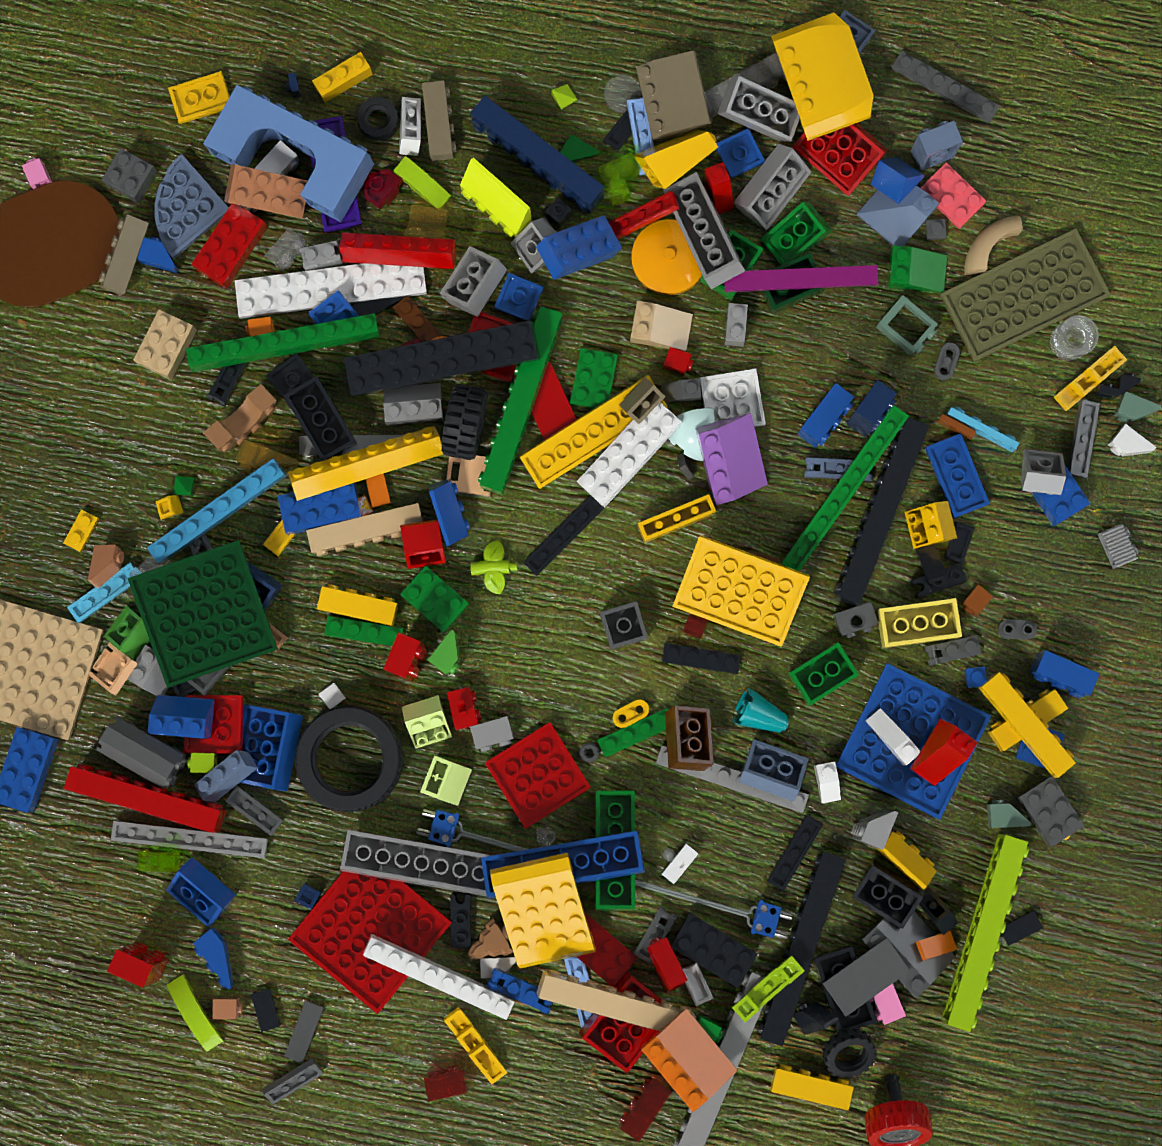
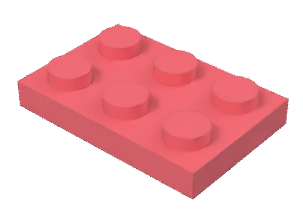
M947 162L921 187L922 190L939 202L937 208L958 229L987 202Z

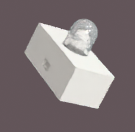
M686 843L678 853H675L670 848H665L662 851V856L669 864L661 874L674 884L698 853Z

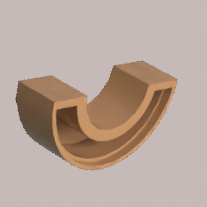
M260 384L246 396L243 404L232 415L223 421H216L203 434L220 452L225 453L237 444L241 446L247 441V436L251 433H257L262 428L261 423L276 410V399Z

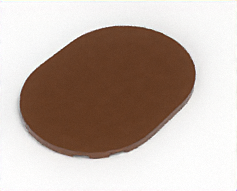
M56 181L1 203L0 300L13 306L41 307L97 283L101 272H105L107 264H104L108 253L111 254L113 249L111 241L114 235L117 236L119 231L117 228L118 216L108 200L88 185L74 181Z

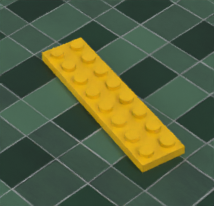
M646 375L645 377L654 385L650 376ZM645 377L519 456L539 489L610 445L633 419L619 404ZM662 400L660 403L668 408L664 400Z

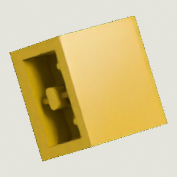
M948 501L935 502L904 512L913 549L957 538Z

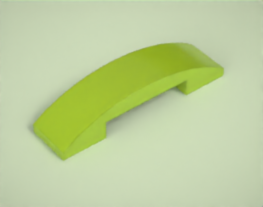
M791 955L736 1002L732 1007L733 1010L746 1023L763 1005L786 985L792 983L800 976L804 969Z
M183 974L167 984V988L183 1019L206 1052L223 1042L224 1040L214 1024L212 1025L192 991L194 990L185 975Z

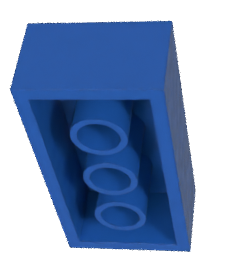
M604 215L545 236L536 248L552 278L555 280L613 258L622 249V246Z
M355 482L298 501L294 492L278 496L283 525L287 535L303 533L309 529L362 517Z
M16 727L0 774L1 805L26 813L35 812L59 741L58 738L23 727Z

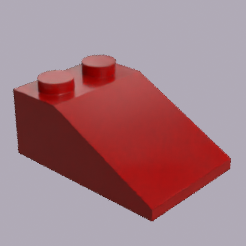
M940 719L910 769L935 786L969 758L978 742L957 726Z

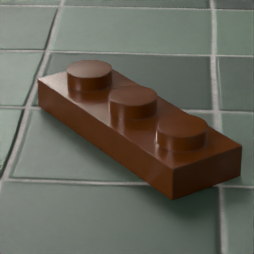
M408 296L393 307L395 312L421 342L430 341L433 338L442 336Z

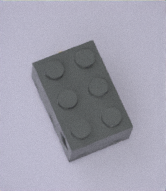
M1053 776L1045 777L1015 796L1041 838L1049 847H1053L1062 840L1069 839L1071 834L1084 827L1083 822Z

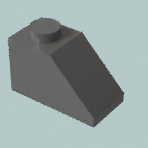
M700 379L679 380L661 385V393L665 396L664 402L666 404L700 402Z

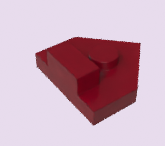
M384 169L375 173L369 172L364 181V197L368 202L381 210L385 204L389 206L399 194L398 188L404 181L390 169Z

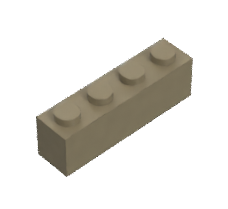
M444 80L422 83L431 161L454 159L453 153L456 152V143L451 139V134H454V125L449 121V116H452V107L447 104V98H450L449 86H445Z
M128 214L119 219L117 224L118 234L117 236L114 235L111 241L113 249L111 254L108 253L104 264H107L105 272L102 271L99 276L100 288L119 295L125 294L149 224L148 222Z

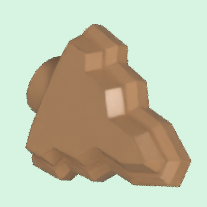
M494 918L486 924V929L480 933L479 940L468 951L467 954L470 959H482L487 955L495 957L502 954L506 956L512 953L513 949L509 942L505 925L500 927Z

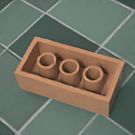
M231 164L224 202L302 219L306 201L300 194L308 181Z

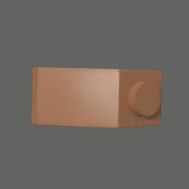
M94 545L88 581L96 588H100L120 571L121 564L124 561V552L116 545Z

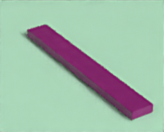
M877 265L745 271L724 282L725 292L876 286L878 285Z

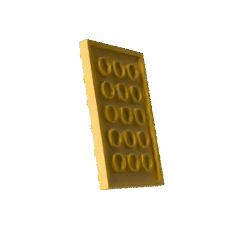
M699 535L672 607L782 647L810 575Z

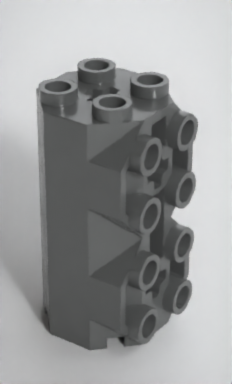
M116 716L113 720L117 722L114 725L110 723L99 740V744L102 746L97 747V751L163 789H167L169 786L173 787L178 780L176 775L179 770H183L187 765L186 755L167 742H163L148 734L134 723Z

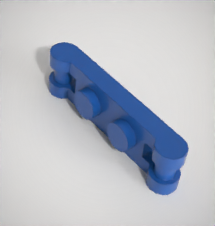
M498 968L493 969V976L486 984L487 988L549 1014L552 1002L544 1000L541 1003L538 1001L539 998L536 994L538 986ZM500 978L504 979L502 985L498 984Z

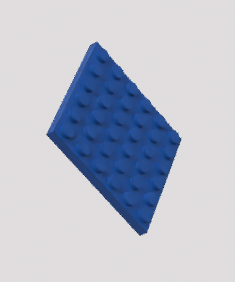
M886 663L836 763V767L940 820L973 752L964 763L934 786L910 769L916 758L908 765H903L867 724L866 720L881 708L921 751L940 719L957 726L975 741L979 742L991 715Z

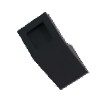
M1124 373L1117 378L1116 388L1112 384L1103 383L1096 388L1095 396L1113 400L1140 383L1141 378H1137L1132 373Z

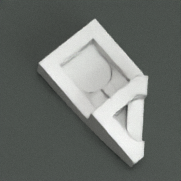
M515 957L480 959L481 978H492L494 968L509 973L512 966L517 963Z

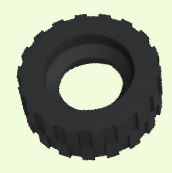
M377 96L367 99V101L362 103L361 107L359 106L357 123L360 131L368 139L384 141L396 133V129L399 126V116L395 105L390 100ZM376 110H381L387 115L386 124L380 128H375L369 123L370 114Z

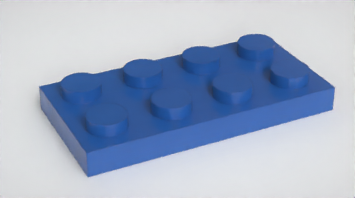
M962 434L925 447L945 500L949 502L953 519L990 504Z

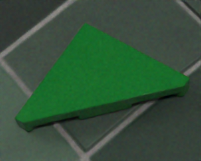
M570 135L560 153L571 162L599 156L601 151Z

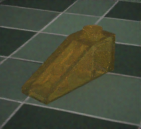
M245 439L236 458V461L240 464L239 467L248 471L251 468L257 470L272 459L277 460L282 468L295 467L300 464L294 458Z

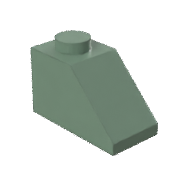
M1124 392L1119 399L1113 416L1118 417L1117 420L1120 422L1131 423L1161 409V405L1129 392Z
M992 800V804H987L988 828L1031 826L1030 821L1011 804L1004 803V800Z

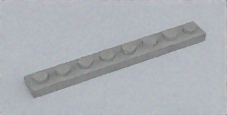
M662 745L656 764L668 768L667 747ZM716 763L705 771L673 769L800 813L804 812L809 796L799 792L794 802L740 783L739 779L742 772Z
M113 821L111 835L112 841L266 858L268 843L267 838L210 833L207 831Z

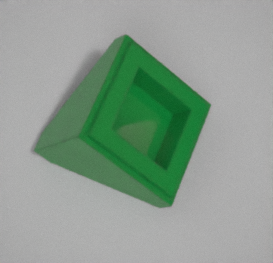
M175 476L173 495L193 497L195 478Z

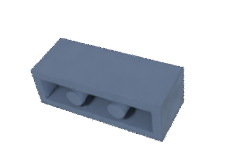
M236 750L195 783L194 786L203 801L216 802L258 767L249 752Z

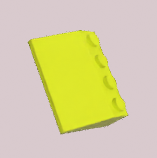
M472 158L460 184L461 194L468 200L472 199L476 203L475 206L481 212L486 211L493 223L502 225L504 227L503 231L509 237L514 236L516 238L532 222L530 207L475 158Z

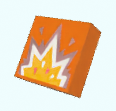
M366 496L358 498L362 517L372 514L374 511Z

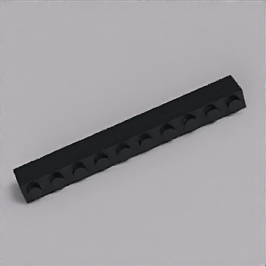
M824 851L816 855L814 865H816L815 872H811L808 878L810 886L808 891L803 893L801 902H804L802 910L798 909L795 920L798 922L796 928L791 929L789 935L791 942L789 947H785L782 956L786 960L792 955L804 969V972L771 999L770 1003H766L763 1014H766L764 1022L760 1021L757 1033H760V1039L783 1047L846 859Z

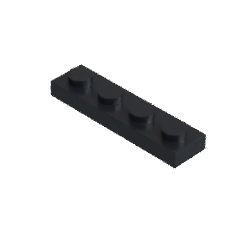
M664 643L661 663L738 674L741 655Z

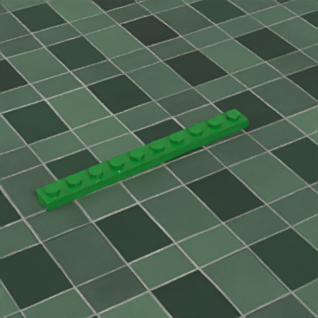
M895 405L892 406L782 562L783 565L797 571L801 570L908 419V414Z

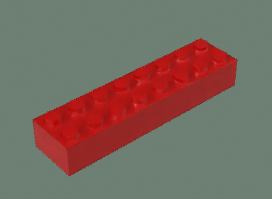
M77 764V766H70L64 786L65 790L210 833H218L221 830L227 811L222 809L223 805L214 802L205 804L198 797H189L188 799L185 798L186 794L177 791H170L168 793L166 792L167 789L159 786L148 787L149 783L133 780L131 782L130 777L111 776L112 772L103 769H96L94 771V767L90 765Z

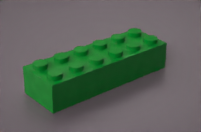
M596 791L595 838L635 831V791ZM635 874L595 881V911L635 910Z

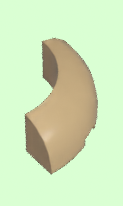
M1011 216L998 220L986 227L975 238L966 256L964 275L983 274L987 270L988 257L992 247L1005 238L1019 235L1023 230L1020 216Z

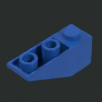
M215 927L211 928L193 943L195 946L194 951L199 957H204L207 961V968L212 973L215 972L219 977L218 982L223 988L227 987L229 990L234 987L227 942Z

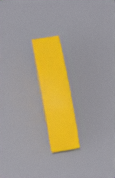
M1116 346L1112 347L1055 395L1054 399L1065 411L1069 410L1127 361V359Z
M460 1007L443 1018L444 1022L456 1035L457 1040L468 1052L469 1057L491 1084L507 1074L504 1066Z

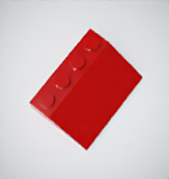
M858 123L807 141L806 135L803 133L792 147L847 196L851 195L878 165L879 160H882L889 152L886 147Z
M628 971L615 986L618 992L624 993L627 990L635 993V996L640 998L649 996L654 998L655 1002L661 1003L664 1001ZM593 1013L578 1033L583 1040L624 1072L628 1073L643 1054L641 1046L659 1031Z

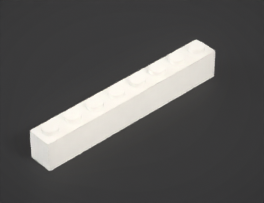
M371 934L364 949L363 956L507 1020L515 1001L513 998L491 990L480 982Z

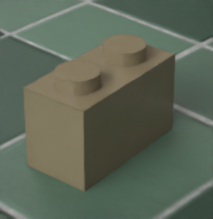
M645 377L619 406L633 420L640 424L665 396Z

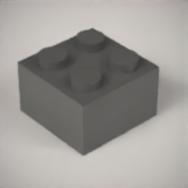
M120 148L102 181L110 189L139 204L158 172L153 165Z
M637 601L600 612L610 650L648 640Z

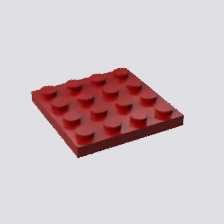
M550 722L485 762L486 767L525 829L591 788Z

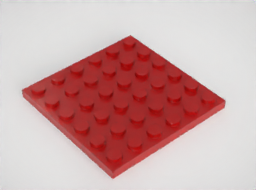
M343 871L288 940L378 1014L408 976L363 956L371 934L425 957L452 922L405 882Z

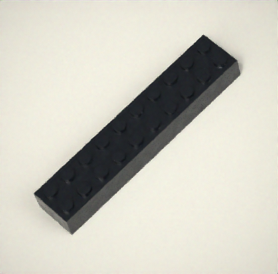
M525 321L344 358L350 395L356 397L540 360L534 323L532 321Z
M908 417L896 434V439L894 438L893 442L891 441L887 451L890 455L884 459L881 466L883 473L877 477L874 487L877 488L876 492L870 495L867 503L870 506L869 510H866L862 515L860 523H863L862 528L857 529L853 539L856 541L855 546L850 547L847 554L848 564L843 565L840 576H842L841 582L836 583L833 590L835 600L852 607L860 605L929 425Z

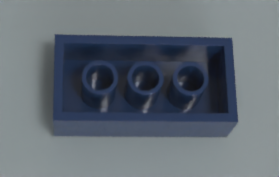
M877 380L846 425L863 437H866L868 433L872 435L897 401L894 399L897 393Z

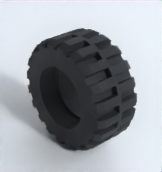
M457 384L453 387L442 435L441 451L445 456L465 460L475 459L481 440L487 407L488 392L484 388Z

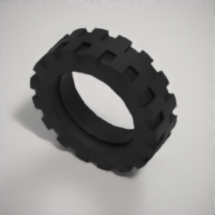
M848 1028L846 1031H838L835 1036L832 1035L830 1040L825 1042V1048L822 1049V1056L828 1071H831L834 1076L838 1075L839 1078H853L855 1075H862V1072H867L869 1067L873 1066L875 1063L874 1059L877 1057V1051L871 1036L857 1028L855 1030ZM860 1045L864 1047L862 1053L856 1059L847 1062L835 1060L837 1053L847 1046Z

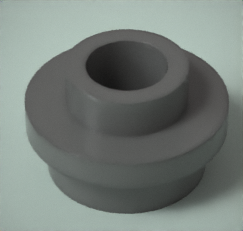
M586 743L581 747L580 757L585 762H593L598 758L599 750L595 744ZM587 749H591L593 751L592 756L586 755L585 752Z

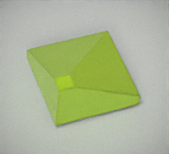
M568 84L551 90V95L561 110L577 101Z

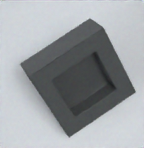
M945 219L925 221L926 241L946 239Z

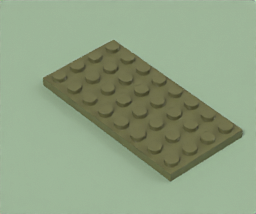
M1077 229L1067 232L940 294L974 362L1111 296Z

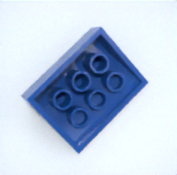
M244 704L242 751L250 753L258 768L243 779L241 783L288 792L303 715Z

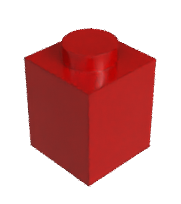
M670 347L663 368L685 375L686 371L691 370L694 361L691 360L692 354Z

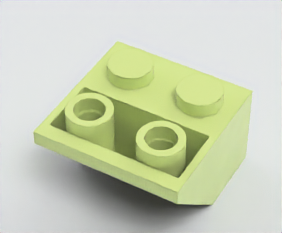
M438 695L402 707L404 721L415 749L452 737Z
M434 756L420 792L458 806L472 769Z

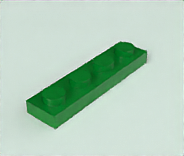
M327 616L324 635L393 646L397 634H403L404 629Z
M668 709L661 710L597 740L604 757L613 755L666 730L665 712Z

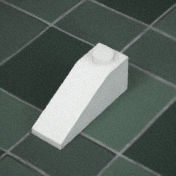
M402 97L399 154L418 156L421 139V99Z
M881 708L866 720L867 724L903 765H908L919 755L920 750Z

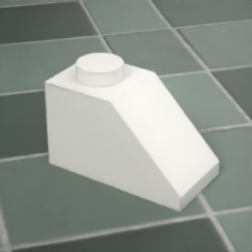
M1127 424L1123 425L1107 444L1111 447L1110 450L1118 456L1147 454L1156 449L1152 443Z
M835 762L814 765L821 803L841 800Z

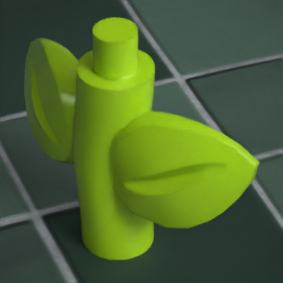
M495 540L486 546L483 552L485 560L471 562V575L485 574L484 584L488 590L495 594H501L504 589V574H510V571L518 570L517 563L502 560L505 552L499 540Z

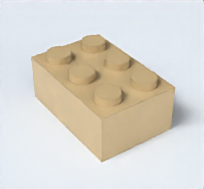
M158 310L133 360L138 365L172 380L186 353V348L189 347L197 330L193 325Z

